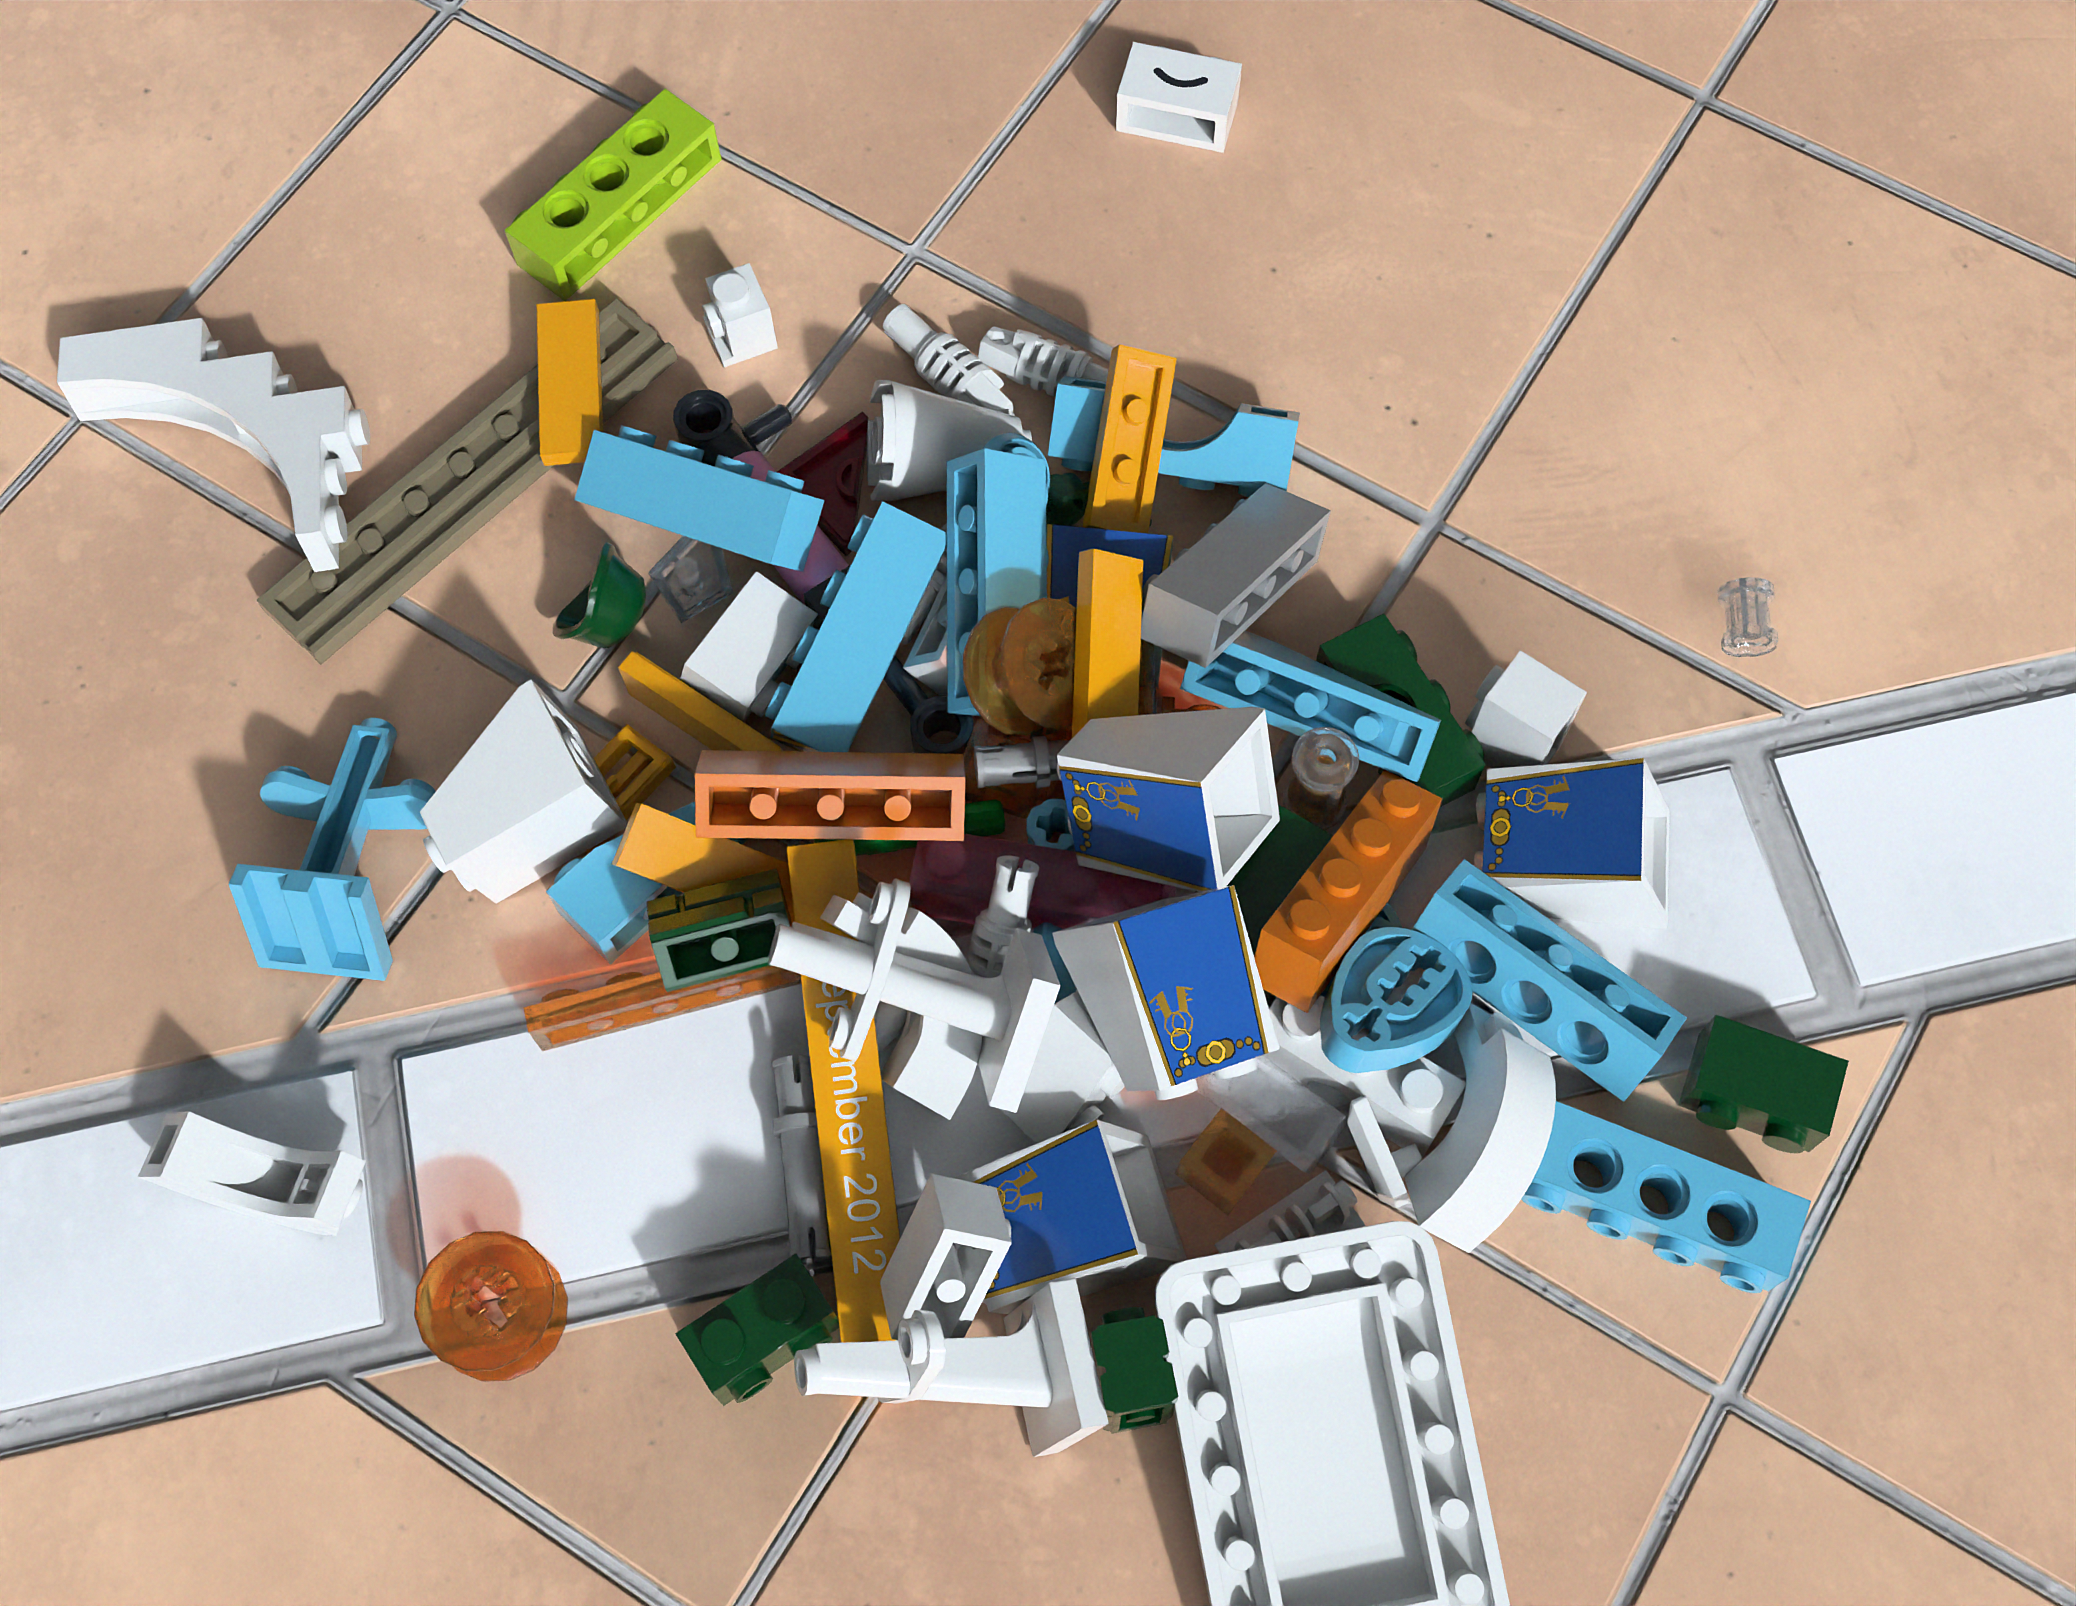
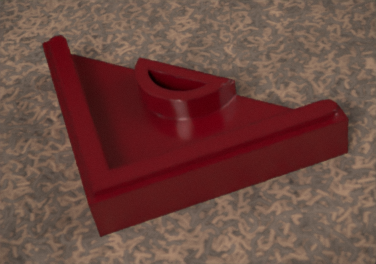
M863 411L777 471V473L803 480L804 484L801 493L824 500L817 525L845 556L852 552L847 547L856 529L867 451L868 416Z

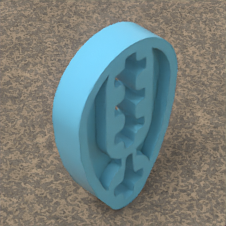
M1383 927L1363 934L1345 955L1325 995L1320 1016L1321 1048L1323 1053L1335 1066L1352 1073L1392 1069L1413 1062L1430 1053L1454 1033L1469 1008L1472 1000V984L1466 969L1448 948L1420 932L1399 927ZM1418 968L1425 970L1417 985H1411L1407 989L1401 1002L1397 1001L1393 1005L1386 1003L1394 987H1400L1405 982L1410 971H1415ZM1361 1029H1369L1367 1037L1364 1036L1358 1041L1351 1038L1353 1035H1357Z

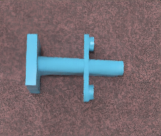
M366 718L360 725L352 726L331 785L311 780L306 772L293 766H281L265 776L260 790V797L270 809L282 815L315 821L317 824L299 870L237 864L228 885L258 967L381 981L386 980L393 959L369 877L354 875L368 830L427 829L420 811L436 792L431 785L418 779H406L397 786L381 788L397 738V731L389 722L380 718Z

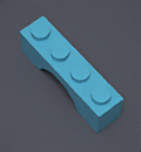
M1064 376L1057 384L1048 456L1062 458L1061 465L1063 467L1079 471H1092L1106 382ZM1241 403L1225 426L1206 438L1187 442L1172 441L1164 438L1158 473L1179 476L1180 485L1199 490L1214 489L1215 482L1239 486L1238 494L1250 497L1265 483L1287 491L1300 412Z

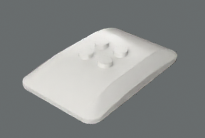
M1408 1221L1385 1222L1182 1260L1170 1265L1160 1275L1155 1287V1307L1157 1318L1163 1319L1170 1351L1166 1362L1172 1363L1179 1396L1173 1409L1210 1606H1510L1438 1251L1432 1237L1422 1227Z

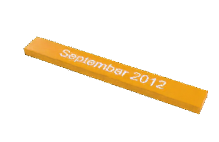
M853 839L787 847L795 922L856 940L820 918L833 895L853 903L858 892L860 893ZM801 974L841 1343L896 1341L891 1339L880 1280L901 1237L875 1015L873 1016L858 1059L854 1062L840 1057L839 1049L829 1047L831 1026L837 1009L839 1007L851 1009L857 993Z

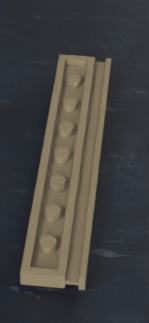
M617 298L599 313L603 423L678 360L674 346L669 342L665 343L662 341L653 328ZM538 364L346 524L347 541L339 543V569L314 572L306 558L257 599L263 611L302 648H305L320 665L554 466H544L540 457Z

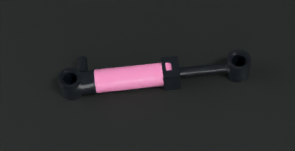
M696 390L686 394L678 401L673 411V422L679 443L704 450L702 463L715 466L718 455L754 465L751 478L764 482L768 470L776 471L756 445L790 426L793 421L787 407L778 404L745 425L740 426L734 418L728 399L721 393L712 390ZM706 429H714L713 431L708 433H700L701 431ZM817 525L804 572L777 565L773 566L801 603L818 614L813 627L820 630L830 609L820 604L823 594L835 570L837 569L847 574L851 565L847 564ZM894 655L883 680L912 716L910 719V731L914 753L963 754L964 768L966 770L971 766L974 759L975 737L972 715L948 713V696L928 698L910 673L903 668V664L896 655ZM940 731H950L958 736L947 744H937L929 740L933 734Z

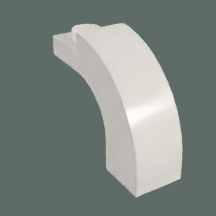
M858 892L853 903L846 899L833 895L820 918L856 940L874 945L879 925L869 922L872 899ZM908 907L895 952L973 975L966 958L951 937L925 914ZM907 1010V1018L902 1035L881 1070L882 1080L896 1090L950 1120L972 1081L978 1064L982 1035Z
M1470 1003L1469 1008L1454 1031L1466 1071V1088L1461 1109L1443 1141L1404 1176L1418 1226L1467 1253L1471 1252L1502 1224L1531 1184L1547 1148L1556 1103V1083L1550 1056L1524 1042L1518 1028L1506 1016L1497 1012L1491 1015Z
M189 1111L165 1114L138 1177L234 1212L294 1229L337 1236L343 1219L353 1212L361 1197L363 1182L360 1177L366 1160L342 1150L307 1151L291 1148L250 1136Z

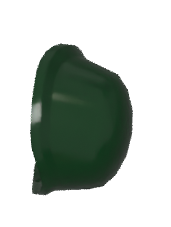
M606 542L598 555L592 580L556 618L552 630L555 637L559 639L571 638L593 646L610 648L621 643L635 629L645 607L646 587L644 578L617 555L613 544Z

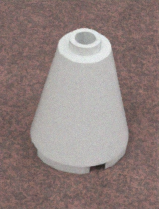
M877 380L872 389L870 403H882L880 416H875L874 420H868L867 480L868 486H876L870 495L871 500L888 502L946 491L947 461L981 450L989 440L1004 433L1020 434L1032 441L1031 431L1023 430L1021 420L1016 416L894 381Z

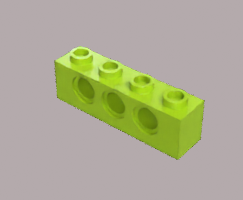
M667 89L662 90L649 103L640 106L632 118L612 136L599 142L586 159L570 173L562 175L555 182L552 189L529 209L520 212L512 224L504 230L516 264L562 300L566 301L722 160L714 123Z

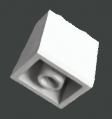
M532 680L518 687L420 811L430 833L428 837L423 839V843L439 870L443 873L452 870L467 891L470 892L477 889L496 904L584 853L586 849L596 846L625 829L628 824L577 726Z

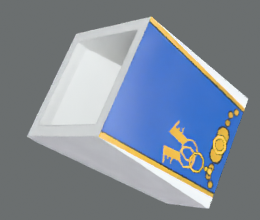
M1241 707L1091 719L1057 754V772L1059 779L1062 781L1069 815L1068 829L1073 836L1077 861L1080 866L1198 892L1222 888L1229 884L1280 821L1264 708Z
M1644 758L1487 769L1486 792L1478 794L1476 804L1478 824L1480 829L1484 831L1483 851L1476 852L1473 865L1545 917L1651 929L1668 928L1669 808Z
M1234 885L1164 898L1052 933L1056 948L1127 1091H1155L1156 1098L1159 1101L1180 1097L1198 1090L1195 1078L1215 1072L1216 1079L1221 1080L1252 1072L1257 1069L1255 1057L1280 1049Z
M1096 1119L954 1177L959 1180L996 1187L1005 1219H1008L1011 1225L1012 1243L982 1301L987 1305L989 1312L1009 1314L1051 1282L1076 1279L1079 1295L1082 1297L1163 1273L1170 1265L1187 1260L1148 1135Z

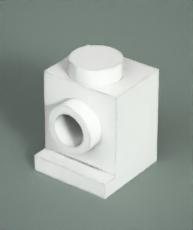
M750 263L705 278L711 302L702 305L705 315L703 319L724 368L778 349L770 307Z

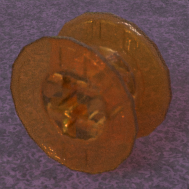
M1040 598L1023 605L1020 609L1003 607L988 613L970 631L963 652V680L972 705L986 723L1005 734L1025 736L1044 727L1067 729L1072 726L1077 608L1065 600Z
M504 1231L474 1232L450 1242L428 1263L416 1288L414 1317L422 1341L442 1362L450 1364L458 1372L482 1382L510 1381L535 1370L555 1351L567 1325L568 1295L560 1273L527 1240ZM484 1286L501 1298L497 1304L507 1319V1322L502 1327H499L483 1314L488 1309L478 1292Z

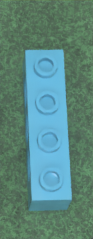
M1465 859L1436 891L1412 928L1414 931L1435 939L1460 960L1469 975L1473 993L1623 1102L1662 1057L1687 1019L1686 1016Z
M1558 1101L1555 1103L1554 1120L1546 1151L1531 1184L1521 1198L1527 1205L1544 1212L1557 1214L1563 1209L1588 1219L1586 1225L1600 1235L1617 1240H1625L1628 1236L1651 1244L1654 1246L1653 1253L1670 1263L1681 1266H1693L1696 1262L1721 1272L1720 1280L1735 1289L1749 1293H1761L1762 1289L1770 1291L1789 1278L1811 1203L1808 1199ZM1583 1160L1595 1165L1602 1175L1603 1186L1593 1188L1580 1182L1574 1173L1573 1162ZM1641 1186L1656 1188L1665 1196L1668 1203L1667 1214L1654 1213L1643 1204L1640 1197ZM1708 1212L1719 1213L1730 1221L1734 1230L1733 1241L1722 1240L1712 1233L1707 1223Z

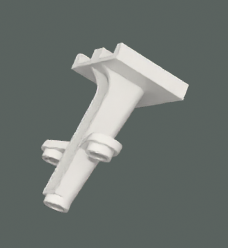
M896 878L891 884L879 882L872 899L869 922L879 925L874 945L793 922L791 927L782 924L778 925L770 949L769 965L784 968L857 993L851 1009L842 1007L837 1009L831 1026L829 1047L839 1049L840 1057L854 1062L858 1059L879 1001L982 1035L978 1064L989 1106L1017 1112L1061 986L1042 935L1016 928L1000 976L994 978L970 975L897 953L895 949L907 912L911 887L910 883Z
M1076 1279L1048 1283L1005 1316L1003 1320L1007 1336L944 1339L940 1321L933 1311L914 1310L910 1319L900 1321L898 1340L821 1343L816 1344L811 1349L798 1350L794 1358L796 1383L802 1396L833 1394L865 1396L867 1398L877 1397L882 1403L895 1404L914 1400L1022 1406L1033 1457L1059 1453L1109 1424Z

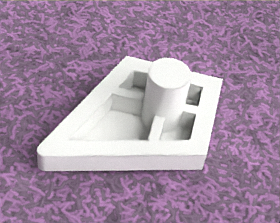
M1366 1095L1352 1100L1347 1124L1379 1200L1394 1208L1410 1203L1402 1178L1422 1161L1416 1144L1413 1143L1390 1153Z

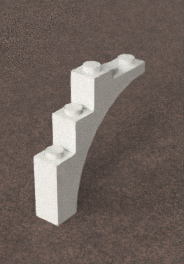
M203 318L60 338L57 383L80 421L118 418L168 421L210 432L245 449L273 471L288 490L291 497L295 535L314 572L339 569V543L347 541V526L344 513L339 506L338 495L347 493L345 473L362 470V445L370 444V429L366 414L363 409H354L345 386L298 392L293 376L291 374H283L273 351L228 358L223 342L221 340H213Z

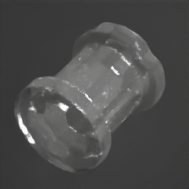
M1746 577L1731 580L1721 585L1717 590L1718 603L1725 608L1726 632L1723 633L1721 640L1722 651L1734 657H1757L1775 650L1778 643V632L1771 627L1769 604L1775 598L1774 584L1766 579Z

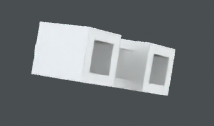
M1320 995L1308 1013L1277 997L1269 1008L1280 1049L1255 1058L1305 1089L1311 1081H1315L1338 1090L1351 1100L1366 1095L1383 1137L1401 1148L1415 1143L1423 1158L1465 1088L1466 1082L1423 1056L1413 1062L1388 1070L1352 1073L1342 1070L1328 1060L1321 1048L1320 1016L1325 997ZM1363 1028L1357 1035H1353L1351 1038L1358 1041L1364 1036L1367 1037L1369 1029Z

